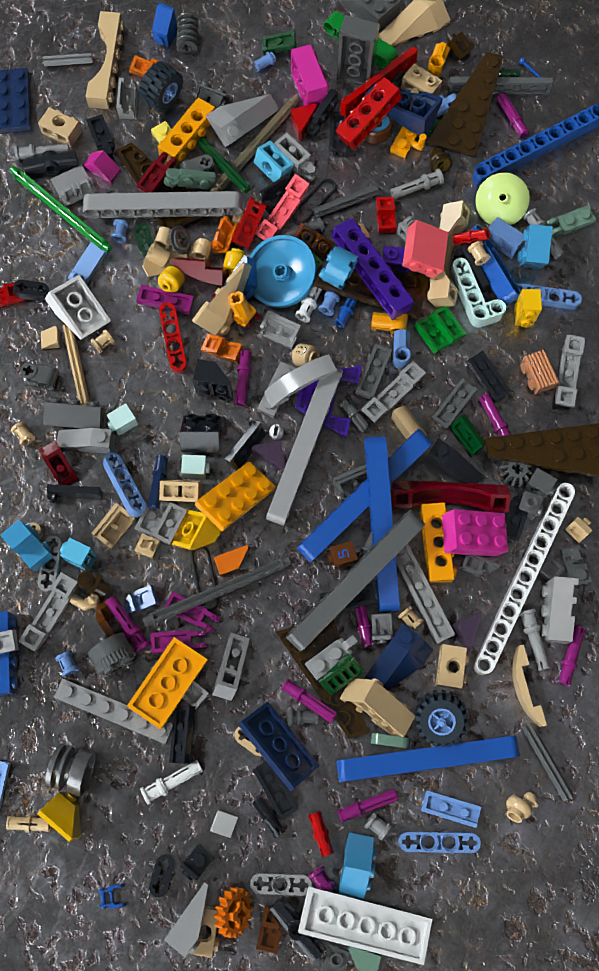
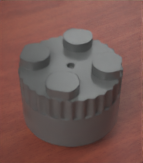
M118 633L109 638L106 635L100 637V643L88 652L99 675H103L104 678L112 676L116 673L115 669L121 666L126 668L131 665L136 655L124 633Z

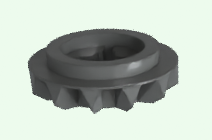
M174 226L169 230V245H172V251H176L177 255L187 254L191 248L189 233L182 226Z

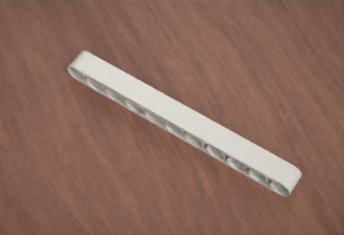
M569 483L561 484L555 490L474 661L473 669L478 675H486L495 668L575 495V489ZM560 490L565 491L568 497H563ZM552 507H557L560 510V514L555 513ZM545 523L552 526V531L545 528ZM537 540L544 542V548L538 546ZM530 556L536 559V565L530 563ZM521 573L529 577L528 582L521 579ZM514 590L521 594V599L514 598ZM505 608H510L512 610V617H509L505 614ZM497 625H501L504 628V635L496 631ZM488 643L496 645L495 653L489 651ZM481 660L487 662V671L480 668L479 663Z

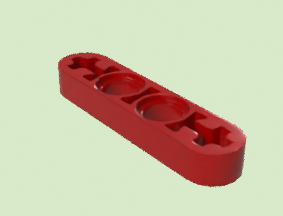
M165 302L160 306L159 314L169 364L174 372L182 373L187 369V359L177 310L172 303ZM167 307L173 310L170 311L171 319L175 318V320H168L166 313H163ZM170 324L176 326L174 333L167 332V327ZM173 342L180 344V348L177 351L170 349V345ZM175 355H178L180 362L183 363L180 365L181 368L174 366L177 363Z

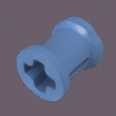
M116 219L113 222L114 233L111 235V238L114 242L126 243V232L129 228V223L122 219Z
M328 291L325 292V299L318 310L327 316H331L334 314V307L339 302L340 297Z
M66 651L55 658L62 668L63 677L70 676L80 670L79 666H76L72 651Z

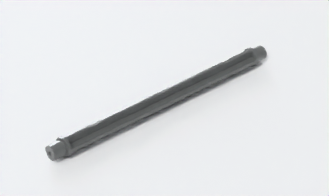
M289 557L279 558L250 572L150 613L149 616L142 618L145 627L151 624L155 625L283 570L291 565V560Z

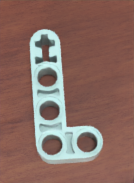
M457 258L453 262L450 275L458 289V295L470 323L474 327L479 328L500 321L506 311V304L499 299L485 302L468 261L464 258Z

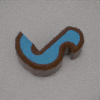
M386 115L364 141L377 144L387 140L392 130L391 117Z

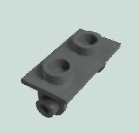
M195 82V85L198 87L193 92L195 99L199 97L207 102L210 97L209 104L217 108L226 105L225 99L230 100L226 95V91L220 88L214 90L209 84L201 82V84Z

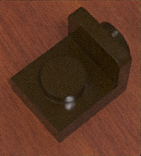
M462 31L457 35L453 33L446 39L448 42L447 46H450L459 60L474 48Z

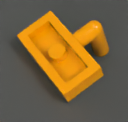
M403 126L393 142L390 152L406 159L412 147L420 151L424 149L426 135L420 134L419 141L417 142L416 139L419 134L411 132Z

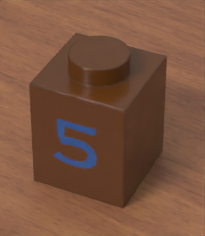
M352 541L329 548L327 558L329 565L333 564L334 570L356 564L358 561Z

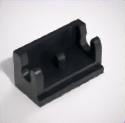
M289 174L284 175L259 191V200L267 205L265 210L269 215L286 192L285 188L291 181Z

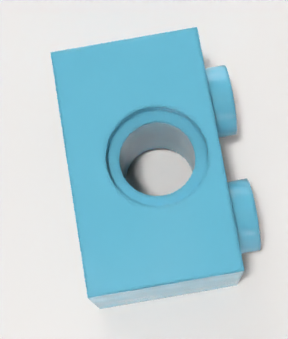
M271 141L258 147L254 158V163L273 182L286 174L290 176L294 163Z
M69 538L67 542L65 541L60 549V556L66 562L83 571L90 572L98 557L90 547L72 538Z

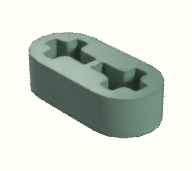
M372 733L371 744L409 749L410 738Z

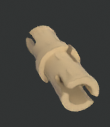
M27 815V817L8 816L6 822L7 830H25L26 833H31V831L50 832L51 826L45 820L33 818L32 815ZM21 823H35L37 825H25Z

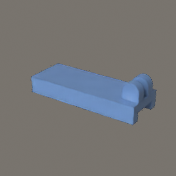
M426 790L421 811L477 828L481 807Z

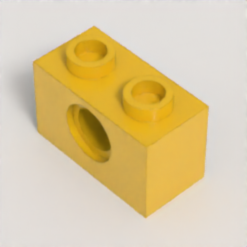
M541 289L521 290L514 305L515 326L530 327L534 325L542 311Z

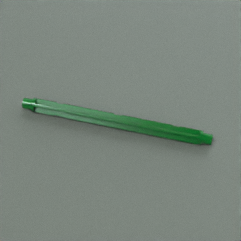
M15 166L10 168V173L13 174L14 178L99 249L104 250L106 253L112 250V246L108 244L107 240L26 173Z

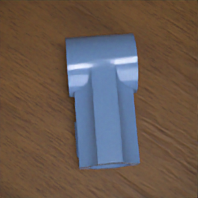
M399 329L394 331L392 363L397 369H404L408 365L411 356L410 332L406 329ZM398 356L405 357V360H400Z

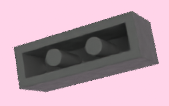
M51 397L50 400L44 402L43 425L102 429L104 428L105 405H99L97 401H88V404L81 403V400L69 399V402L62 401V398Z

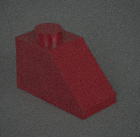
M57 441L39 449L43 460L59 485H68L78 479Z

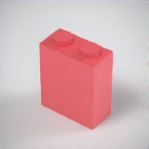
M416 220L407 230L403 267L425 274V276L435 278L443 272L448 232Z

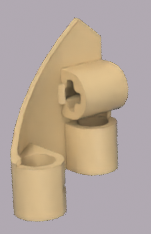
M160 227L154 243L147 252L142 267L147 276L151 277L160 275L166 267L174 266L171 263L173 258L208 260L212 243L207 239L199 238L191 243V248L187 254L177 255L176 251H172V245H169L170 239L168 236L170 235V229Z

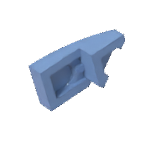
M148 585L133 592L132 595L128 594V601L124 609L128 615L159 604L154 586Z

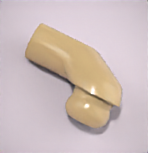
M73 594L69 602L86 611L95 608L100 600L97 594H91V596L84 599Z

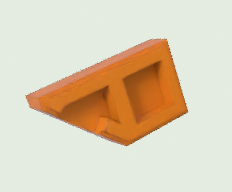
M248 545L214 557L220 576L239 570L249 549Z

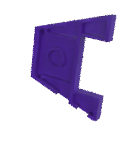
M362 366L338 368L343 370L341 381L358 384ZM319 379L299 390L296 409L306 414ZM334 396L323 425L347 437L350 419L332 415L335 401Z

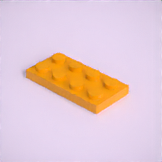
M249 461L199 498L195 506L223 532L272 493L276 486Z
M174 637L127 707L162 730L208 659Z

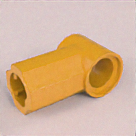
M441 42L436 44L433 54L429 59L427 72L438 78L442 75L443 67L450 51L447 43Z
M239 291L231 293L228 299L234 312L232 317L239 325L246 327L255 315L256 309L247 302L243 293Z
M373 312L371 329L390 331L392 334L399 329L407 330L408 315L405 313L392 320L388 314Z

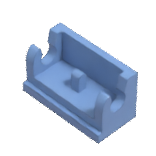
M497 217L488 227L491 233L490 241L495 249L512 259L524 242L523 233Z

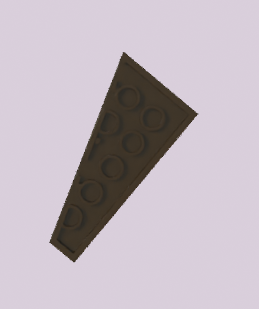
M486 52L427 140L426 146L442 148L476 158L503 56Z
M129 143L116 150L117 155L136 185L153 162L133 143ZM163 181L155 193L189 191L186 190V187H169ZM203 216L154 218L159 227L172 229L174 226H184Z
M319 268L314 287L384 309L355 269L350 278L345 280L346 285L341 290L323 281L319 277L322 268ZM392 270L396 278L402 282L407 293L411 294L414 301L411 310L406 314L408 317L418 320L430 277L411 270L409 272Z
M599 423L485 439L489 459L506 462L513 461L529 466L536 465L551 470L599 477Z
M333 619L301 652L286 638V635L295 626L276 631V634L323 703L337 712L335 720L347 738L350 739L367 734L368 729L363 713L356 711L357 706L351 701L344 702L339 699L347 685L333 695H329L318 682L319 680L316 681L305 666L306 662L340 639L335 620ZM331 680L328 681L330 686L334 684Z

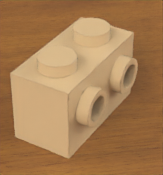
M413 64L403 76L401 89L404 91L409 89L411 93L421 94L422 91L429 92L437 96L441 90L442 80L427 72L424 68Z

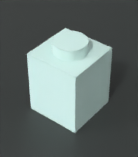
M127 404L107 414L109 421L106 423L112 432H117L118 436L138 425Z
M182 455V477L185 479H206V473H210V462H207L206 456Z

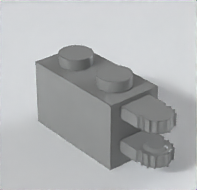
M288 133L284 134L274 143L294 163L292 169L294 174L302 176L308 181H313L316 178V167L311 163V154Z

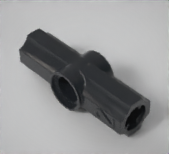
M48 150L43 152L42 156L22 160L27 175L43 172L54 175L60 169L79 165L75 150L60 153Z
M284 896L273 904L270 910L287 930L289 936L295 940L311 962L317 960L326 950L325 946L316 937L295 934L292 931V926L295 923H300L301 917Z

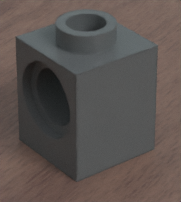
M536 468L524 489L543 497L544 500L548 495H553L557 488L555 483L558 479Z

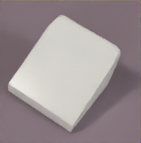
M218 810L210 831L231 838L238 817Z

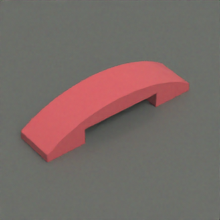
M295 174L285 188V194L267 220L264 219L255 235L262 240L277 236L299 207L310 184Z

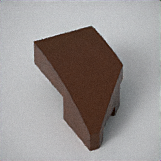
M103 597L96 606V619L106 636L110 637L115 632L109 620L115 616L105 603L106 600Z
M268 906L264 908L256 950L277 955L282 931Z

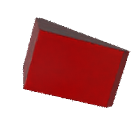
M315 103L291 109V121L299 141H302L306 135V128L317 110V104Z

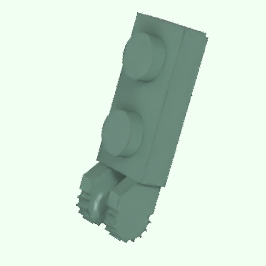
M169 168L166 170L167 177L164 178V184L169 187L179 186L211 190L216 177L214 172Z
M587 205L546 221V226L558 225L557 228L552 230V236L555 237L593 224L596 218Z

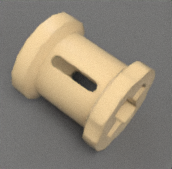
M477 241L468 247V251L472 253L477 266L486 263L491 258L484 250L482 241Z
M103 330V333L96 339L90 340L100 354L109 344L115 343L107 330Z
M20 421L11 428V432L19 438L21 446L29 445L36 438L28 430L25 421Z
M409 606L398 618L402 619L410 629L414 630L424 620L415 614L412 606ZM408 615L414 620V623L409 619Z

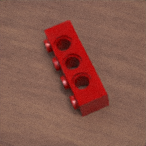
M385 77L377 82L373 90L363 97L361 103L350 112L345 121L338 125L336 133L339 139L352 150H355L402 99L399 88Z

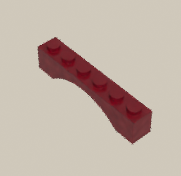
M395 480L392 483V507L412 508L430 503H456L481 508L489 512L509 513L511 494L508 485Z

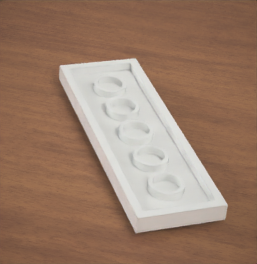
M308 886L298 933L424 965L432 919Z

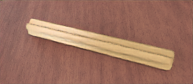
M64 324L63 332L78 399L81 400V403L88 404L90 399L76 337L72 330Z

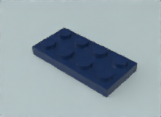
M28 68L0 70V133L31 130Z
M268 701L238 724L290 792L320 766Z

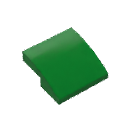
M445 306L433 311L430 316L414 324L415 329L434 354L454 344L467 334L448 307Z

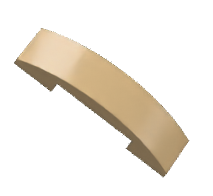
M520 645L515 648L512 662L515 691L521 706L537 727L547 726L542 706L533 707L522 667L529 665L524 645Z

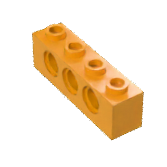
M198 97L158 145L159 156L162 152H166L168 154L167 162L171 157H175L177 159L175 167L180 162H183L188 152L196 146L197 140L205 135L206 130L211 125L206 115L214 111L215 107Z
M445 503L422 504L419 511L420 519L425 523V526L422 528L428 583H451L454 577H456L457 571L456 566L452 565L454 554H448L444 551L442 515L449 512V509L445 508ZM438 521L441 527L435 528L431 522ZM434 540H441L443 547L435 546ZM436 559H443L445 566L437 565Z

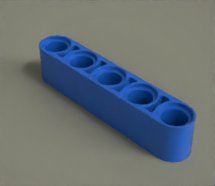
M476 224L472 229L475 231L483 228ZM490 239L483 240V248L491 258L479 266L498 299L508 306L518 298L521 290Z

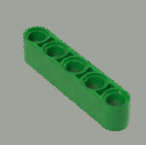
M334 11L323 23L324 30L337 40H339V32L345 16L340 12ZM378 38L375 64L384 69L393 60L398 58V52L394 47Z

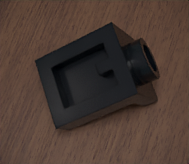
M198 844L180 866L183 869L182 874L189 880L194 878L197 881L214 857Z

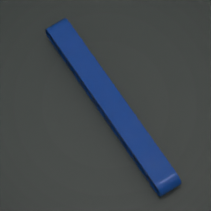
M595 104L479 163L475 167L472 182L476 186H480L488 177L494 174L510 173L599 127V104Z
M420 428L388 457L390 485L433 443ZM367 479L297 546L296 549L309 562L313 561L369 506Z
M385 436L365 437L364 439L373 546L393 527ZM395 556L375 576L379 613L399 611L400 609Z
M515 735L458 743L451 746L446 745V747L437 746L338 760L336 763L339 782L520 757L517 736Z

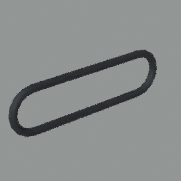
M324 179L323 181H321L317 185V187L303 200V202L299 205L295 213L302 207V205L315 193V191L324 182L328 181L334 185V188L318 206L323 205L325 201L335 192L336 183L331 179ZM314 211L301 222L294 218V213L292 220L297 224L306 223L313 216Z
M203 546L200 548H203L207 553L214 587L216 586L210 552L205 546ZM192 550V551H191V554H190V557H191V562H192V567H193V572H194V577H195L197 592L200 593V587H199V582H198V577H197V572H196V567H195V562H194V557H193V553H194L195 550ZM219 597L216 598V605L214 607L206 608L208 611H213L218 607Z

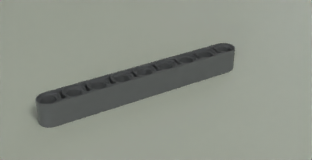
M412 510L404 514L286 635V638L300 652L305 649L425 526V523Z

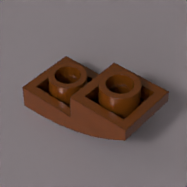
M303 223L300 224L293 236L303 241L311 251L326 258L334 245L333 241Z

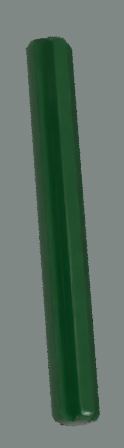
M205 137L197 140L198 146L207 155L212 157L213 162L244 194L251 191L250 184Z

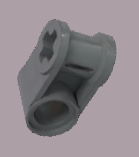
M206 154L191 160H185L180 164V168L206 172L209 169V172L215 173L213 159Z
M24 363L20 368V374L26 384L46 390H54L59 374L57 369L33 363Z

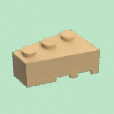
M355 678L348 683L339 698L344 702L351 701L357 706L356 711L359 713L365 711L372 717V722L393 736L405 737L415 718V715L409 711V706L399 702L394 693L387 691L383 687V683L374 678L372 680Z

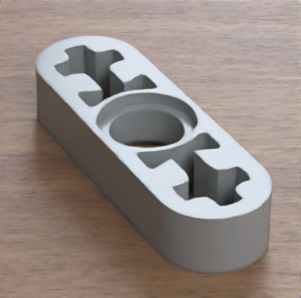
M49 536L45 540L48 545L53 544L54 541L58 544V546L54 547L53 551L57 556L53 555L52 558L56 561L55 567L47 569L46 564H44L39 571L38 587L45 593L52 592L51 587L60 573L62 560L60 549L63 542L57 536ZM45 572L49 574L54 573V576H49V580L52 582V585H48V588H46V586L43 585V582H47L48 575L44 574Z
M256 873L251 878L250 887L257 894L304 896L307 894L308 887H305L304 891H300V887L293 886L294 891H289L291 886L290 878H294L293 883H300V879H305V883H308L309 887H312V882L305 874ZM258 877H262V881L269 882L268 877H273L272 890H268L269 885H263L262 889H258V886L254 885V881H257ZM278 878L286 879V889L278 890L275 887V881Z

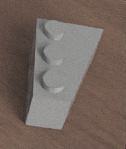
M554 576L543 585L542 597H545L544 605L541 608V616L544 617V625L542 624L541 636L544 637L543 642L569 644L573 641L575 622L573 604L577 602V597H573L574 585L579 583L578 578Z

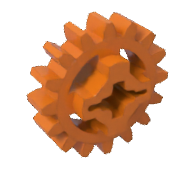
M230 887L229 891H224V898L219 897L220 905L215 906L217 914L214 915V918L218 919L215 927L219 928L218 933L223 934L224 937L238 938L239 934H244V927H249L248 919H252L250 913L253 910L250 903L253 900L248 898L250 893L245 891V889Z

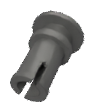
M289 707L287 713L289 727H292V723H296V725H300V723L318 724L319 715L314 711H300V709L293 711L292 707Z

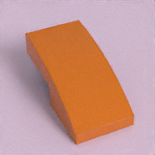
M135 55L129 68V73L143 77L146 71L159 60L151 58L148 61Z
M207 334L201 348L203 352L233 363H238L241 355L240 351L244 349L242 344L226 341L224 337Z

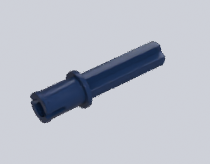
M164 455L156 456L155 468L152 471L153 479L148 508L152 510L160 508V481L164 480L167 476L166 465L168 457Z

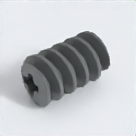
M182 13L177 19L176 45L178 50L185 54H193L198 49V18L192 13Z

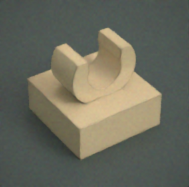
M577 517L565 530L580 543L592 531L589 527L591 521L586 517L583 520Z
M142 533L134 552L154 559L161 541Z

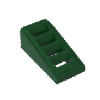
M347 653L318 682L329 695H333L361 675L364 669L354 657ZM331 680L334 684L330 686L328 681Z

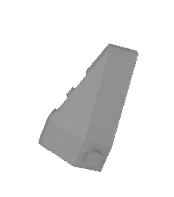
M271 94L220 106L206 115V118L226 147L277 112L279 108Z

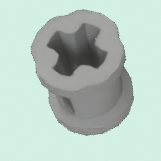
M374 812L367 820L364 828H369L378 835V839L382 840L392 825L385 823Z

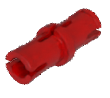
M488 228L475 231L471 229L464 233L454 234L453 243L454 245L473 244L477 241L489 240L491 233Z
M321 811L309 814L308 817L314 832L313 837L318 843L321 857L333 854L334 850L328 836L329 830L325 827Z

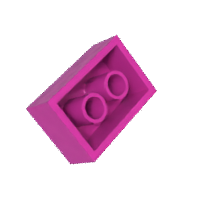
M311 44L291 49V74L303 105L315 103L318 108L328 94L329 83L327 78L324 79L322 65L318 64L317 52L313 51Z
M453 509L442 515L445 553L496 557L508 552L505 513Z

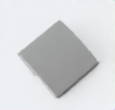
M161 500L158 510L148 508L147 504L146 510L135 526V530L170 545L187 510L172 502L169 503Z

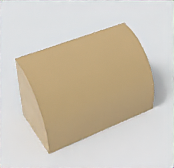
M406 405L393 410L391 419L406 440L419 428L428 437Z

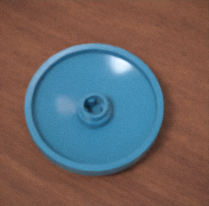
M289 235L273 236L261 242L251 253L250 257L256 260L257 287L253 295L261 303L274 308L290 307L302 301L312 290L317 276V264L310 248L300 239Z

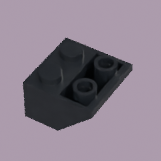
M197 359L193 376L196 394L205 398L209 396L217 397V399L223 401L233 400L231 382L218 364L213 361Z
M196 414L184 415L180 429L181 452L219 453L221 416H216L215 414H207L205 416H198Z

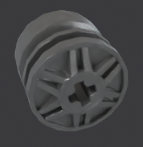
M59 744L50 758L45 786L47 788H54L55 786L56 790L61 791L67 782V793L82 796L91 779L95 764V753L80 749L74 757V747L69 746L67 748L66 745Z

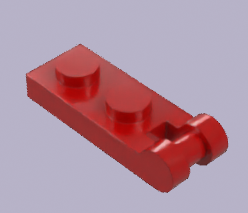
M251 196L232 239V243L245 250L249 249L267 206L262 202L260 204L255 201L256 199ZM252 208L256 209L257 213L252 212Z

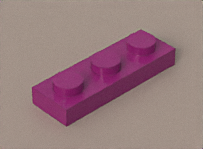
M141 285L136 302L137 304L160 308L163 303L170 302L175 306L177 313L190 315L194 296L178 292H166L159 288Z

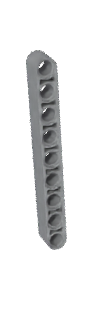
M236 191L97 193L84 195L83 215L88 218L237 216L243 212L242 194Z
M337 368L338 372L322 381L319 379L271 502L266 520L282 526L285 525L340 383L343 370Z

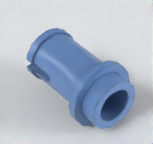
M266 52L265 56L253 62L257 71H260L269 65L273 66L276 58L272 52Z

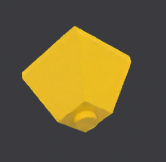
M187 510L170 545L195 550L215 542L221 530L204 513Z
M59 792L37 814L67 841L71 842L79 839L81 836L79 804L75 802L77 798L73 794Z

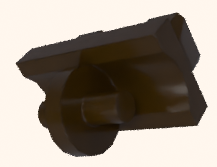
M84 571L77 578L78 585L81 588L87 589L85 592L90 595L95 592L105 596L110 587V584L101 580L103 576L99 573L93 575L91 572Z

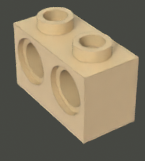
M161 480L159 500L196 502L202 497L203 481Z

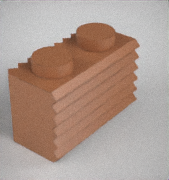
M544 349L524 356L520 364L521 371L527 375L528 386L530 390L534 391L535 395L557 387L559 380Z

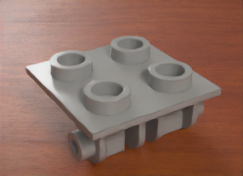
M82 164L50 179L65 207L84 199L86 194L97 193L92 179L87 175Z

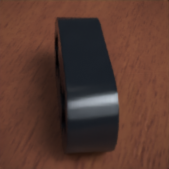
M17 280L14 283V294L18 298L44 301L49 293V287L42 282ZM39 289L43 290L42 294H38Z
M169 854L161 855L155 862L149 884V891L154 897L164 896L169 889L175 868V860ZM166 858L171 867L166 868L165 873L162 874L163 867L160 865V862H163ZM160 877H162V886H165V889H161L158 893L154 884H157Z

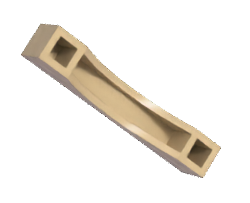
M100 11L98 28L101 38L107 46V55L100 71L88 82L86 100L89 108L109 110L110 102H113L112 89L116 86L115 74L118 73L117 59H120L119 46L123 42L122 31L125 30V22L122 20L120 13Z
M464 201L443 204V210L440 215L439 229L448 232L444 271L435 278L430 277L431 283L427 297L435 308L456 305L458 289L452 281L449 267L454 247L453 235L462 233L469 222L470 209Z

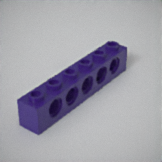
M351 218L335 226L332 239L338 246L359 256L354 269L389 317L394 320L409 312L414 303L411 294L407 293L404 289L402 282L393 274L391 267L382 259L380 252L376 251L373 247L371 240L362 232L360 225Z

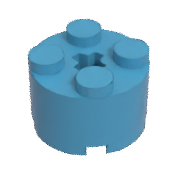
M335 246L333 251H330L326 259L328 263L322 268L319 277L323 281L343 290L346 285L345 280L350 278L359 256L340 246Z

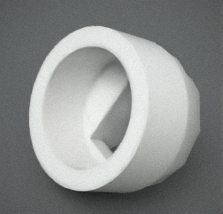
M274 424L269 428L271 439L280 440L283 437L284 430L281 425ZM275 428H278L277 436L274 435Z

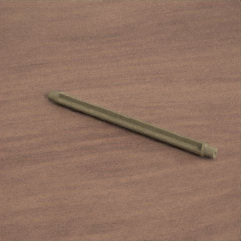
M295 94L283 105L231 164L238 173L254 156L258 147L263 145L290 115L291 109L297 107L298 102L301 100L298 95ZM225 173L214 183V187L210 192H221L231 182Z

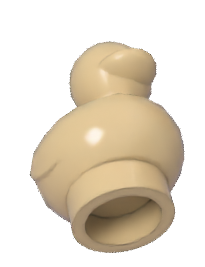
M532 792L525 793L523 799L515 794L511 795L506 802L508 809L506 812L507 817L517 823H521L523 819L529 818L532 815V807H538L537 796Z

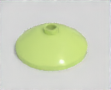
M497 173L488 177L480 185L476 194L478 214L489 225L497 217L510 226L517 223L527 212L530 201L529 190L524 181L511 173ZM501 195L506 196V199L504 201H501L499 199Z

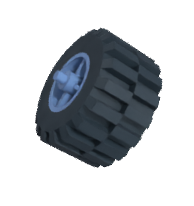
M164 61L154 63L146 71L140 82L139 96L141 100L158 112L166 111L174 104L181 93L183 76Z
M433 690V694L427 693L424 699L421 698L419 700V706L417 705L415 714L416 727L419 730L420 736H424V740L427 743L432 741L433 746H437L440 743L441 747H446L445 743H449L451 746L454 745L455 739L458 742L462 739L461 734L465 735L466 727H468V717L464 703L461 702L458 696L455 697L452 692L448 694L446 690H441V693Z

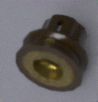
M435 148L430 152L429 166L432 172L440 169L443 174L450 170L453 162L449 153H446L442 148Z

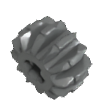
M513 461L502 462L503 465L500 466L499 470L502 471L500 477L506 478L504 484L511 482V487H514L515 484L518 487H522L523 483L527 484L529 482L528 477H531L533 474L529 471L532 466Z

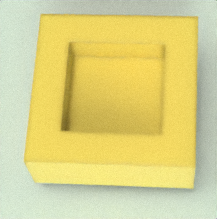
M164 121L152 128L151 132L160 144L172 129Z

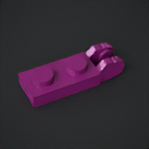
M172 592L164 608L186 598ZM201 605L175 615L210 633H214L215 629L202 622L204 617L207 616L215 622H220L221 620L220 617L209 612L208 609Z
M183 630L150 633L151 654L163 653L174 637L191 649L208 648V643L192 644L191 637L207 636V631Z

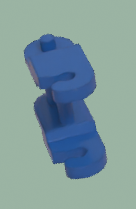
M125 884L110 885L105 890L102 887L100 891H97V893H101L102 904L99 907L106 909V906H109V909L126 906L127 902L116 904L113 897L114 888L124 887ZM105 892H110L111 902L106 903Z

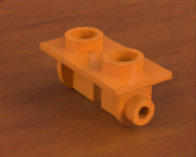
M227 216L220 219L219 231L216 232L212 241V253H227L238 223H231L230 218Z

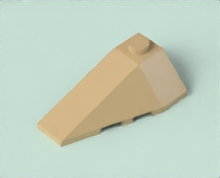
M413 0L379 34V37L393 47L408 42L410 38L416 36L420 38L425 33L439 31L450 23V17L443 0Z
M242 262L227 278V285L220 289L218 288L214 292L216 294L215 298L210 303L206 301L192 321L215 336L226 335L234 321L232 317L234 312L229 304L228 297L231 293H236L237 291L243 293L252 266Z

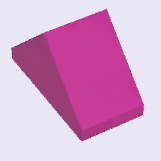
M103 150L92 152L82 165L85 169L109 183H112L121 172L118 165Z

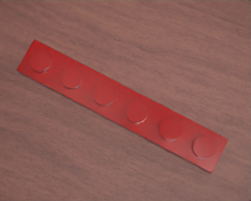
M412 47L405 51L387 67L381 69L372 78H369L362 86L357 87L354 92L344 97L341 101L340 114L346 118L361 103L371 87L381 81L383 77L392 81L399 71L405 72L413 64H416L418 49Z

